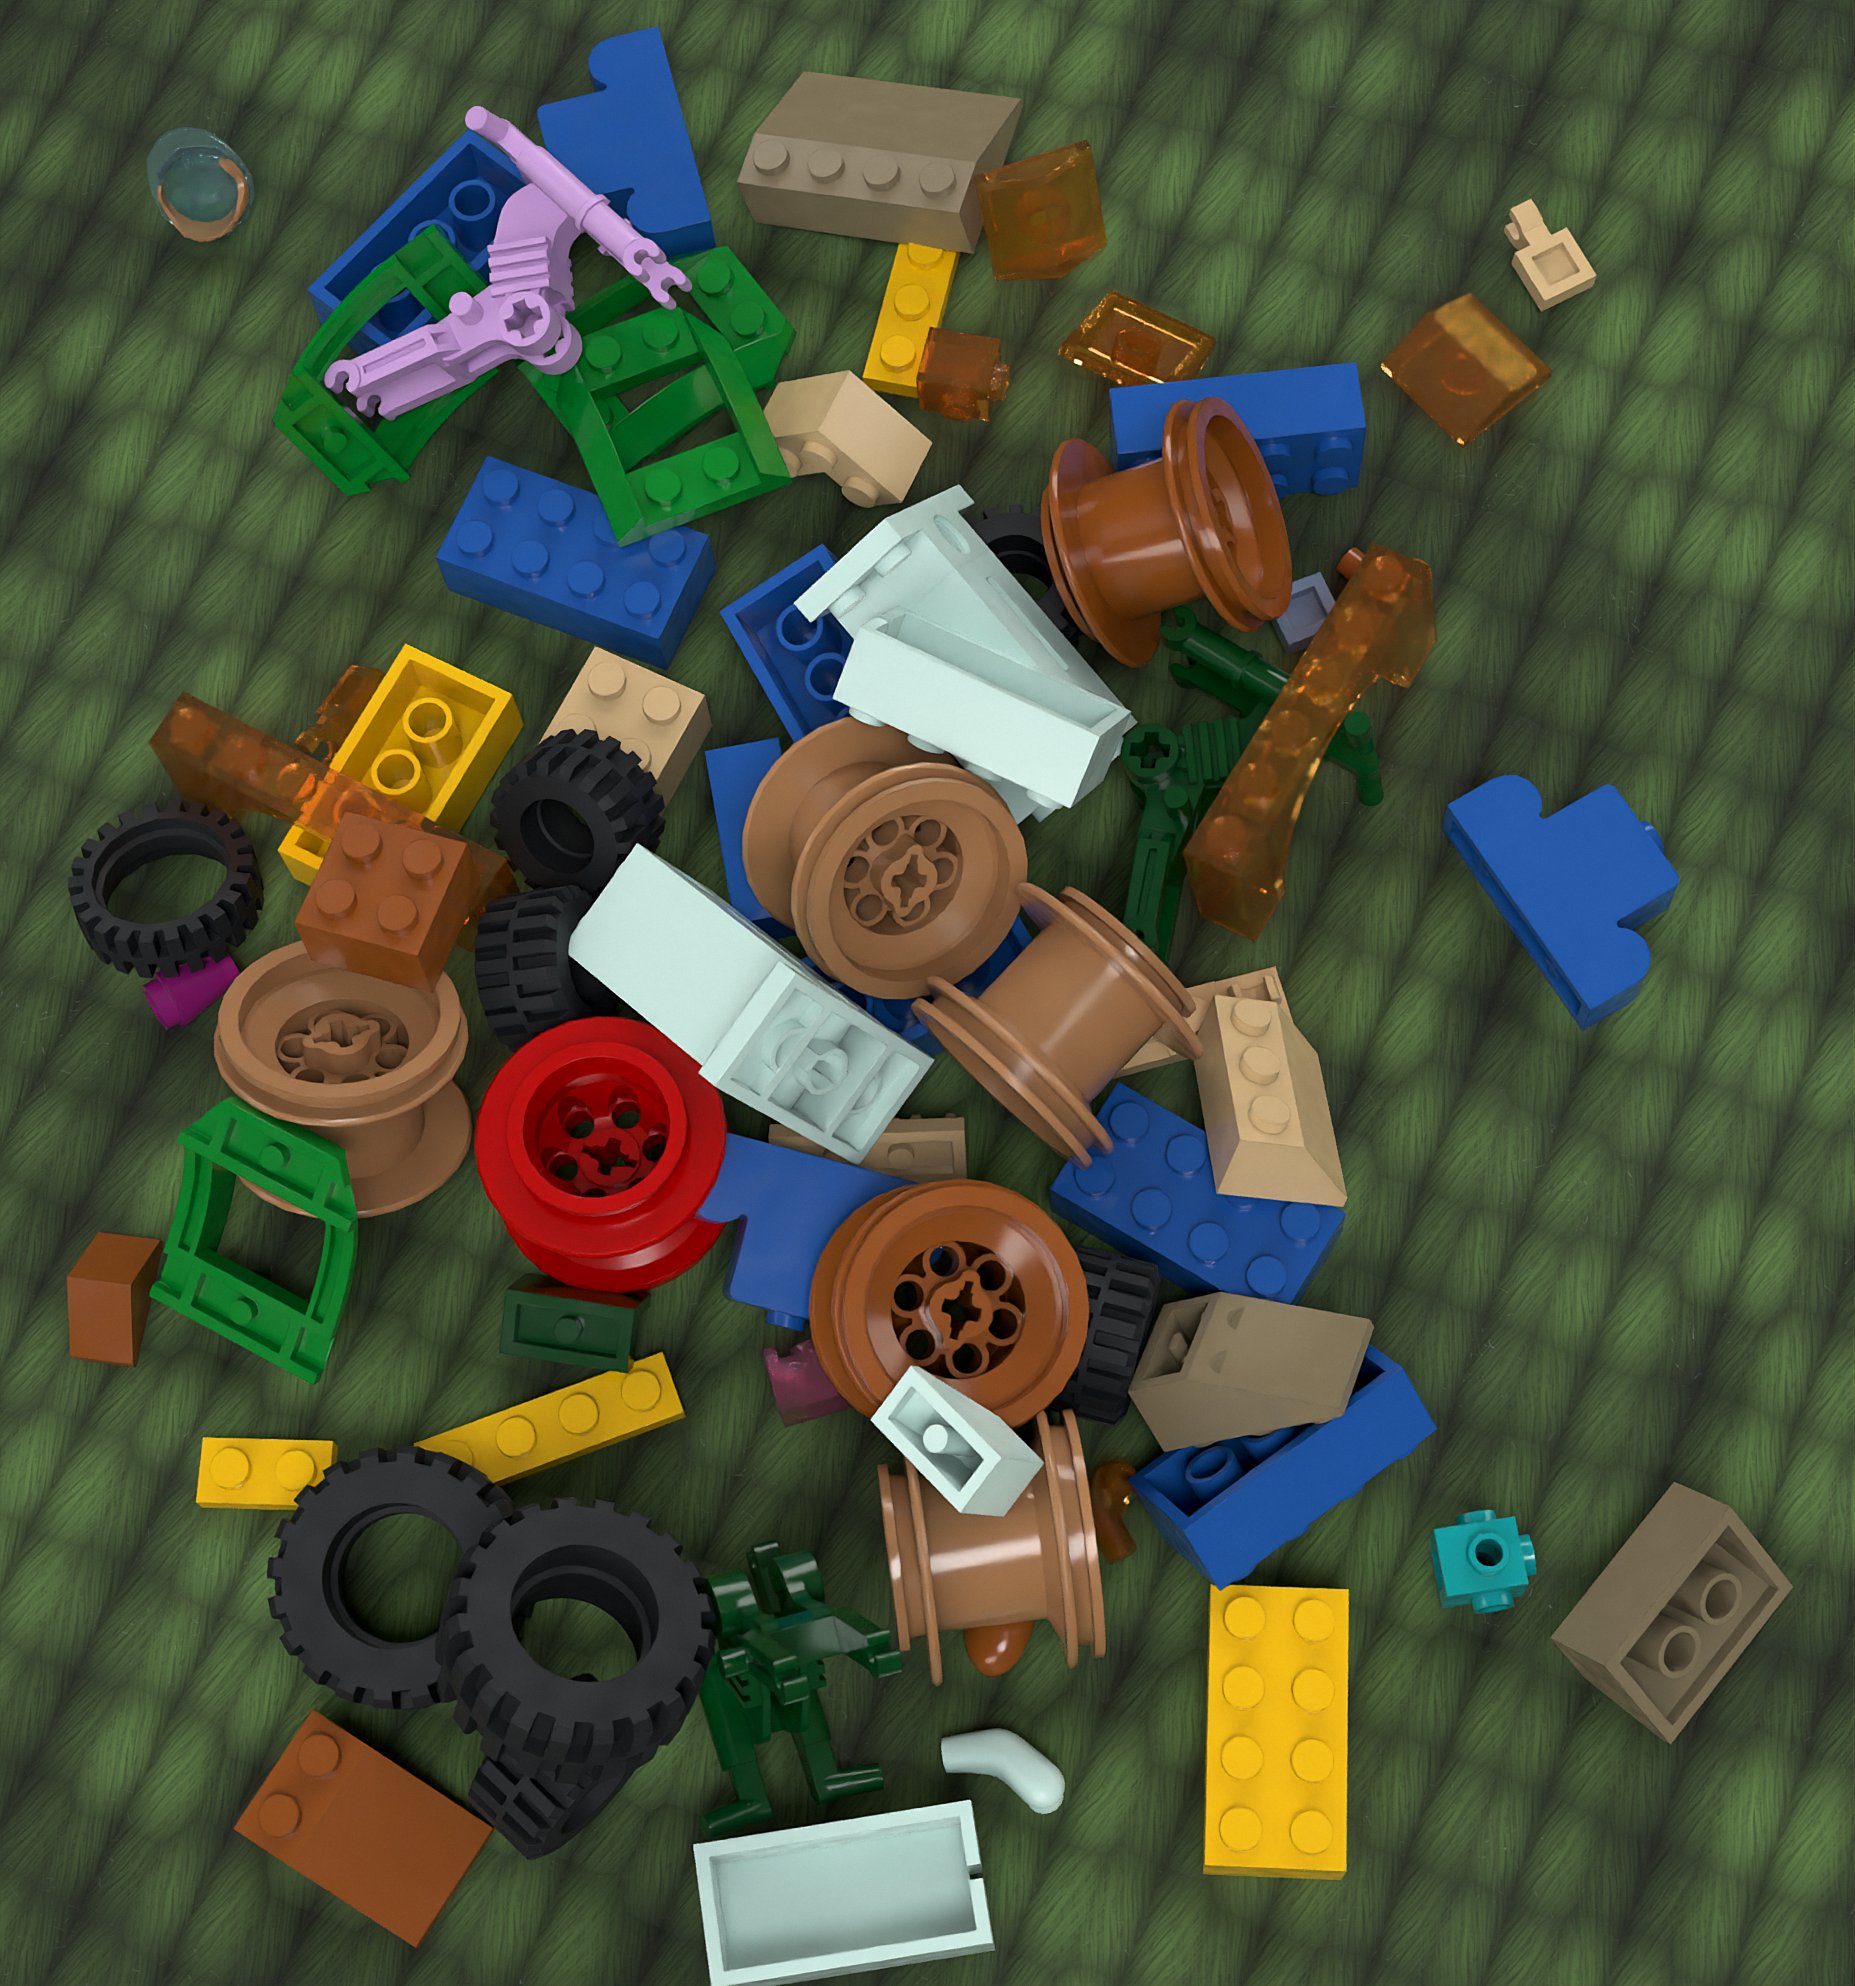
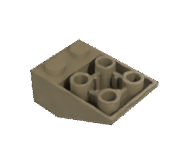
M1225 1292L1164 1304L1127 1392L1164 1452L1191 1446L1201 1448L1216 1441L1251 1434L1261 1436L1276 1429L1306 1423H1325L1336 1417L1344 1416L1374 1326L1370 1319Z

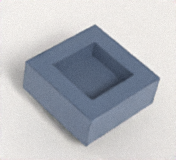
M1321 572L1292 582L1291 600L1287 611L1281 617L1270 620L1287 656L1344 634L1345 621Z

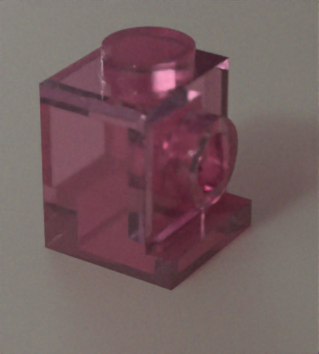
M812 1340L795 1345L790 1349V1356L780 1359L775 1347L762 1350L778 1410L785 1428L854 1408L835 1389L821 1367Z

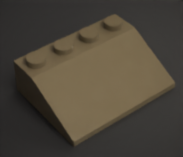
M804 71L754 133L737 180V185L754 223L901 244H909L910 242L931 248L973 254L1023 108L1022 100L1020 98Z

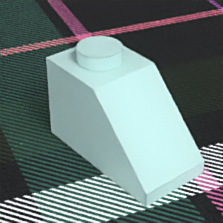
M917 1366L909 1367L871 1419L882 1433L960 1513L1004 1517L1044 1464L1037 1454L1000 1417Z

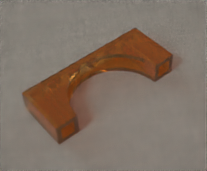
M1374 542L1370 545L1183 851L1201 917L1254 942L1258 939L1286 892V862L1295 823L1314 773L1339 726L1362 694L1379 678L1382 677L1408 689L1438 640L1428 565Z
M184 691L148 742L185 802L192 805L193 801L206 804L209 813L218 808L227 813L230 821L235 819L239 824L248 810L257 811L293 824L331 844L346 811L467 843L481 884L454 944L475 954L474 948L475 938L478 935V923L481 914H484L486 911V905L491 900L497 899L498 896L520 893L506 858Z

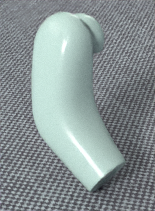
M995 1728L953 1735L941 1739L942 1759L947 1773H976L997 1777L1005 1782L1036 1813L1048 1814L1057 1810L1061 1805L1065 1790V1781L1061 1771L1019 1735L1007 1729Z

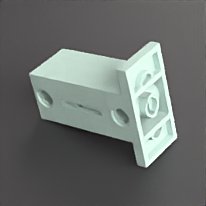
M959 484L885 518L794 602L810 623L831 612L853 639L856 637L859 626L876 617L880 618L881 614L900 605L1125 708L961 516L975 502ZM1131 714L1122 736L1138 723ZM1122 736L1112 761L1121 754V746L1124 741ZM953 755L965 770L970 771L966 767L968 761ZM980 777L989 783L1007 803L1017 825L1031 813L1040 823L1055 810L1031 800L1026 795L1027 788L1004 778L1002 781H992Z
M638 843L625 861L618 867L610 882L587 914L580 920L570 937L568 955L700 1063L702 1068L698 1073L712 1085L857 1166L860 1165L935 1061L921 1048L884 1026L712 890Z

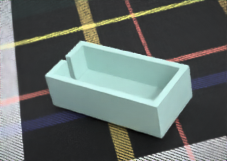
M900 605L881 614L880 618L876 617L859 626L832 699L850 706L849 713L857 720L879 727L889 724L908 733L907 739L914 746L935 754H942L944 751L956 755L968 761L966 767L974 774L992 781H1002L1004 778L1027 788L1026 795L1031 800L1054 809H1060L1063 805L1072 808L1103 782L1132 712Z
M971 1800L693 1845L711 1986H777L995 1950L983 1878L970 1880V1875L983 1873Z

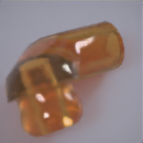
M1121 1460L1112 1461L1108 1465L1100 1467L1093 1475L1089 1485L1096 1543L1109 1565L1123 1561L1138 1550L1122 1521L1134 1491L1127 1480L1135 1475L1136 1471L1132 1465Z

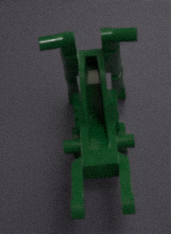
M1182 605L1174 607L1173 612L1178 626L1183 628L1174 630L1166 624L1159 627L1163 644L1170 650L1180 651L1185 654L1188 663L1194 665L1192 668H1184L1179 663L1172 664L1170 669L1175 683L1185 689H1201L1239 711V716L1243 719L1237 721V717H1230L1229 721L1216 719L1213 720V723L1209 724L1207 721L1197 722L1198 725L1192 726L1191 723L1183 724V734L1177 737L1164 725L1155 723L1143 724L1130 731L1124 738L1121 746V758L1130 779L1135 799L1139 807L1144 811L1137 833V847L1123 925L1141 940L1168 969L1184 879L1192 859L1200 857L1204 851L1202 835L1212 811H1223V808H1229V810L1238 809V806L1244 805L1245 808L1252 807V800L1281 788L1298 777L1305 767L1309 752L1325 762L1330 761L1355 775L1359 800L1365 806H1376L1384 798L1376 750H1374L1373 730L1367 714L1361 711L1348 713L1332 704L1330 697L1263 660V655L1258 651H1247L1198 623L1194 612ZM1161 746L1162 751L1149 753V747Z
M776 1539L751 1546V1551L746 1553L763 1612L758 1607L749 1581L741 1568L704 1577L705 1583L701 1590V1594H708L713 1600L716 1618L711 1631L718 1640L720 1651L716 1653L714 1649L712 1660L706 1671L707 1675L698 1694L721 1771H728L736 1796V1800L699 1816L700 1828L707 1841H712L746 1825L772 1820V1809L753 1743L756 1745L768 1743L771 1739V1733L782 1730L791 1733L811 1797L817 1806L841 1797L884 1790V1780L879 1763L837 1770L829 1744L832 1737L817 1689L827 1686L826 1678L823 1676L825 1664L821 1659L844 1653L868 1669L873 1678L879 1679L902 1671L900 1650L895 1649L891 1651V1634L888 1628H880L850 1607L828 1608L825 1605V1593L819 1568L810 1551L802 1550L782 1556Z

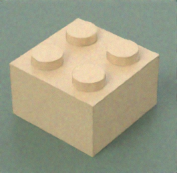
M595 646L540 743L550 735L555 737L560 731L573 729L577 735L584 729L597 731L599 739L602 741L608 736L621 742L620 749L626 754L633 750L642 759L638 765L644 773L651 771L655 777L657 784L653 787V791L656 794L663 795L665 808L659 813L662 816L709 733L712 721L704 694Z

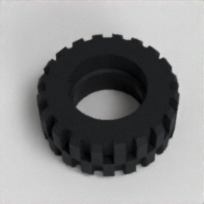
M399 1445L398 1449L384 1450L377 1447L359 1452L358 1459L349 1463L339 1460L323 1470L325 1479L315 1487L306 1485L294 1499L299 1507L291 1520L281 1519L274 1536L282 1540L277 1558H268L266 1577L275 1579V1596L268 1598L271 1617L281 1621L285 1633L279 1638L288 1654L298 1656L305 1665L302 1671L316 1684L326 1685L334 1690L335 1696L352 1703H361L373 1706V1708L411 1710L428 1708L439 1703H449L443 1699L437 1681L441 1666L435 1661V1640L438 1631L427 1638L410 1643L387 1642L365 1631L351 1616L345 1601L343 1576L346 1561L355 1542L368 1527L383 1518L398 1514H416L426 1516L438 1522L451 1533L464 1556L469 1547L478 1545L481 1533L495 1521L505 1520L510 1525L514 1513L513 1505L515 1503L502 1488L490 1481L486 1474L440 1451L433 1452L417 1446ZM535 1603L520 1610L511 1618L513 1630L519 1643L523 1639L519 1635L525 1618L532 1617Z
M574 1497L555 1498L552 1500L550 1509L546 1511H541L539 1504L536 1503L514 1510L510 1525L505 1520L495 1521L481 1533L478 1545L469 1547L459 1562L439 1621L440 1627L435 1640V1661L441 1666L437 1681L444 1700L448 1702L458 1700L452 1716L464 1734L470 1735L477 1730L483 1736L479 1749L493 1760L498 1761L505 1754L518 1761L515 1772L534 1779L538 1769L555 1772V1783L577 1784L582 1772H592L593 1780L601 1782L617 1778L624 1761H626L629 1768L638 1769L652 1760L658 1747L669 1745L681 1730L685 1718L690 1713L705 1680L706 1671L713 1657L716 1636L712 1633L711 1628L716 1616L712 1598L708 1594L700 1595L705 1578L697 1563L693 1560L683 1563L679 1557L684 1546L667 1531L660 1537L650 1530L652 1522L650 1518L635 1510L630 1518L613 1512L615 1503L594 1499L591 1507H579ZM564 1598L592 1604L612 1616L626 1631L635 1649L637 1666L616 1678L599 1682H581L557 1676L541 1667L526 1653L515 1635L511 1618L525 1607L543 1600Z

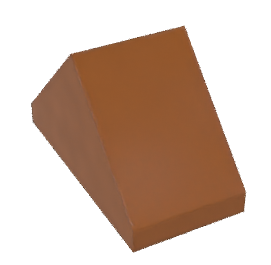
M103 1232L97 1233L67 1276L70 1357L75 1360L137 1367L152 1299L149 1293L156 1281L164 1245L161 1240Z

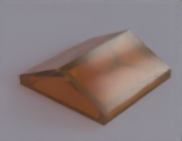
M1087 139L973 176L992 271L996 281L1062 278L1108 245L1091 146Z
M1111 290L1060 345L1058 355L1125 387L1196 379L1214 349L1217 338Z
M1471 293L1428 312L1381 364V369L1462 448L1550 379L1553 372Z

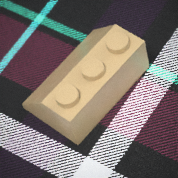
M1213 995L1197 1034L1202 1045L1203 1057L1199 1060H1194L1216 1193L1344 1207L1347 1194L1318 1053L1276 1002Z

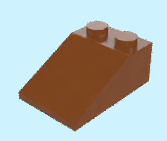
M314 1710L311 1711L233 1828L417 1949L495 1831L494 1828Z

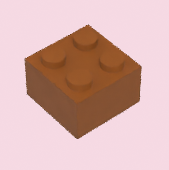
M345 811L294 923L312 961L433 993L480 887L481 880L467 843Z

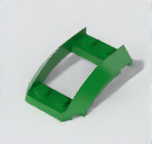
M431 224L363 279L338 305L313 337L292 370L272 418L275 426L346 496L370 492L372 490L369 484L396 478L403 484L410 479L411 476L408 469L430 437L459 405L500 371L496 366L478 376L475 381L396 416L393 421L383 418L374 433L321 380L338 354L357 331L405 287L440 322L452 313L449 308V302L454 294L466 292L473 298L490 286L446 237L440 224Z
M726 245L677 254L666 258V261L671 266L680 269L691 281L692 289L689 291L690 295L734 349L733 352L753 391L755 392L762 388L769 391L777 384L774 381V377L784 352L787 355L789 354L797 332L731 249ZM629 274L581 303L575 310L565 315V319L577 329L582 337L599 331L629 309L652 297V294L642 282L637 281ZM555 345L545 353L547 356L556 353ZM514 359L516 367L527 377L572 436L556 402L561 374H545L526 360ZM705 364L672 382L632 412L628 410L617 394L595 402L625 473L630 471L645 457L649 456L653 459L691 428L726 407Z
M676 305L673 310L661 307L581 337V356L570 370L561 374L556 402L574 438L601 505L608 517L619 548L792 483L789 471L760 404L725 336ZM704 362L737 432L625 473L595 402Z
M230 1096L206 1112L203 1117L192 1125L180 1131L177 1143L184 1146L182 1183L175 1215L163 1251L168 1255L160 1279L152 1285L149 1296L304 1381L315 1385L322 1377L345 1311L357 1258L358 1215L346 1151L344 1148L296 1123L272 1117L253 1108L239 1096ZM236 1174L325 1221L322 1257L310 1302L217 1253L232 1202Z

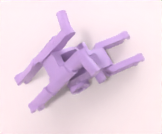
M474 106L466 114L465 122L467 127L495 143L516 164L526 185L506 201L499 217L494 243L487 246L488 253L490 254L488 264L491 269L489 278L492 284L473 298L466 292L454 294L449 302V308L452 313L437 324L425 325L350 361L339 360L334 362L325 373V386L334 393L339 394L343 390L344 381L349 377L346 388L358 397L356 403L358 411L367 417H372L375 413L376 404L381 401L378 407L379 414L388 421H393L396 416L475 381L478 376L510 359L526 360L539 371L549 375L567 372L578 362L582 352V339L579 332L565 319L566 311L575 310L574 301L572 300L574 291L571 286L573 278L570 271L572 264L568 257L574 240L584 231L600 245L598 250L603 255H612L637 281L642 282L650 290L652 296L666 309L673 310L676 307L675 300L668 294L670 286L677 285L682 291L689 292L692 289V283L680 269L671 266L666 261V255L652 240L642 237L633 229L630 221L626 218L623 220L608 206L611 202L602 194H594L547 150L534 144L508 120L499 118L481 106ZM555 345L556 353L547 356L545 353Z

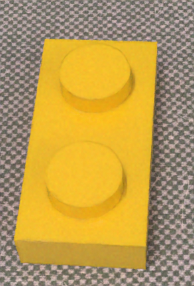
M203 1437L196 1503L202 1508L297 1510L299 1505L294 1499L306 1485L315 1487L325 1479L323 1470L337 1462L338 1446L334 1441Z

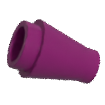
M228 952V956L217 963L210 956L202 958L205 968L203 970L191 973L186 963L179 965V977L165 978L160 970L155 972L152 981L142 985V990L148 1004L160 1024L166 1030L177 1024L185 1028L226 993L235 978L240 974Z

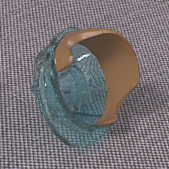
M187 126L169 130L156 140L147 158L148 182L153 199L162 216L178 229L183 237L197 240L198 242L212 241L229 234L247 219L255 196L252 175L241 158L224 141L207 130Z

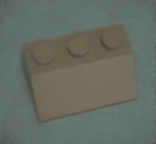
M1673 1482L1550 1638L1585 1679L1661 1740L1672 1744L1793 1586L1731 1506Z

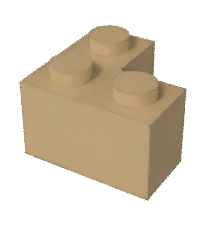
M850 370L780 382L763 411L791 478L825 472L842 487L841 491L848 500L865 508L902 503L932 445V442Z

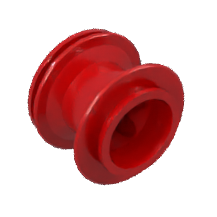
M595 1016L568 1021L543 1031L518 1048L500 1067L484 1094L477 1115L474 1149L477 1171L487 1197L501 1215L508 1234L522 1254L543 1273L568 1286L612 1293L652 1290L677 1279L697 1265L715 1245L727 1222L721 1224L704 1223L693 1217L703 1206L717 1182L725 1157L727 1132L733 1134L725 1116L723 1100L718 1088L698 1073L702 1065L650 1023L626 1017ZM632 1111L640 1114V1120L634 1127L621 1129L616 1126L617 1119L623 1113ZM587 1121L594 1124L592 1133L586 1138L575 1139L570 1136L571 1130L580 1122ZM665 1144L666 1148L658 1161L652 1162L646 1158L648 1151L653 1146ZM622 1157L626 1164L625 1168L614 1166L610 1175H605L602 1165L613 1166L617 1158ZM565 1164H572L578 1167V1172L571 1181L554 1176L556 1170Z

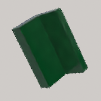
M525 1274L506 1288L499 1353L628 1373L634 1364L639 1316L650 1307L651 1293L643 1291L626 1293L594 1291L568 1286L553 1277Z

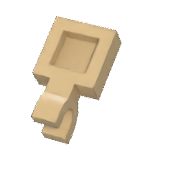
M1532 199L1510 209L1509 216L1513 222L1505 226L1504 233L1518 250L1515 252L1511 264L1541 312L1593 287L1597 275L1567 228L1551 235Z

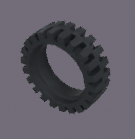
M182 800L168 801L166 812H160L156 802L142 805L144 812L142 817L135 818L131 810L118 815L121 826L117 829L106 822L97 829L100 842L88 838L81 846L83 858H74L71 865L73 876L68 877L70 901L79 927L91 950H95L98 958L108 965L113 962L116 970L125 974H129L135 967L139 977L153 979L157 967H160L165 978L179 977V965L187 963L191 973L205 969L202 961L203 957L209 955L215 963L228 956L225 947L226 942L238 948L246 940L244 928L254 930L259 921L257 910H263V880L248 836L245 835L241 825L235 819L229 820L227 813L218 808L209 813L206 804L194 801L187 812ZM196 854L219 861L226 867V879L214 897L189 915L166 923L136 924L116 918L108 912L109 898L122 879L145 863L169 855Z

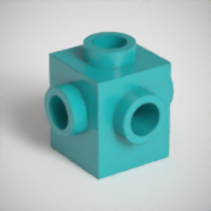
M1480 1510L1457 1516L1455 1518L1456 1526L1433 1529L1428 1545L1441 1609L1472 1604L1474 1613L1483 1614L1512 1608L1514 1606L1513 1597L1522 1596L1529 1584L1527 1576L1536 1575V1560L1529 1534H1518L1515 1516L1497 1519L1494 1510ZM1477 1557L1487 1559L1492 1566L1481 1564Z

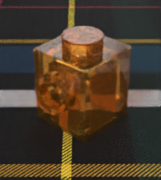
M930 327L916 377L919 408L940 412L945 417L957 421H968L972 418L989 421L994 399L1002 401L1005 399L1010 377V365L1003 364L1001 361L1000 339Z

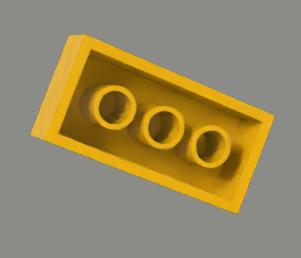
M405 644L278 848V852L293 878L306 885H312L345 811L455 840L524 726L513 694Z
M1213 1584L1210 1585L1208 1602L1203 1874L1342 1880L1346 1873L1349 1589L1228 1585L1219 1591Z

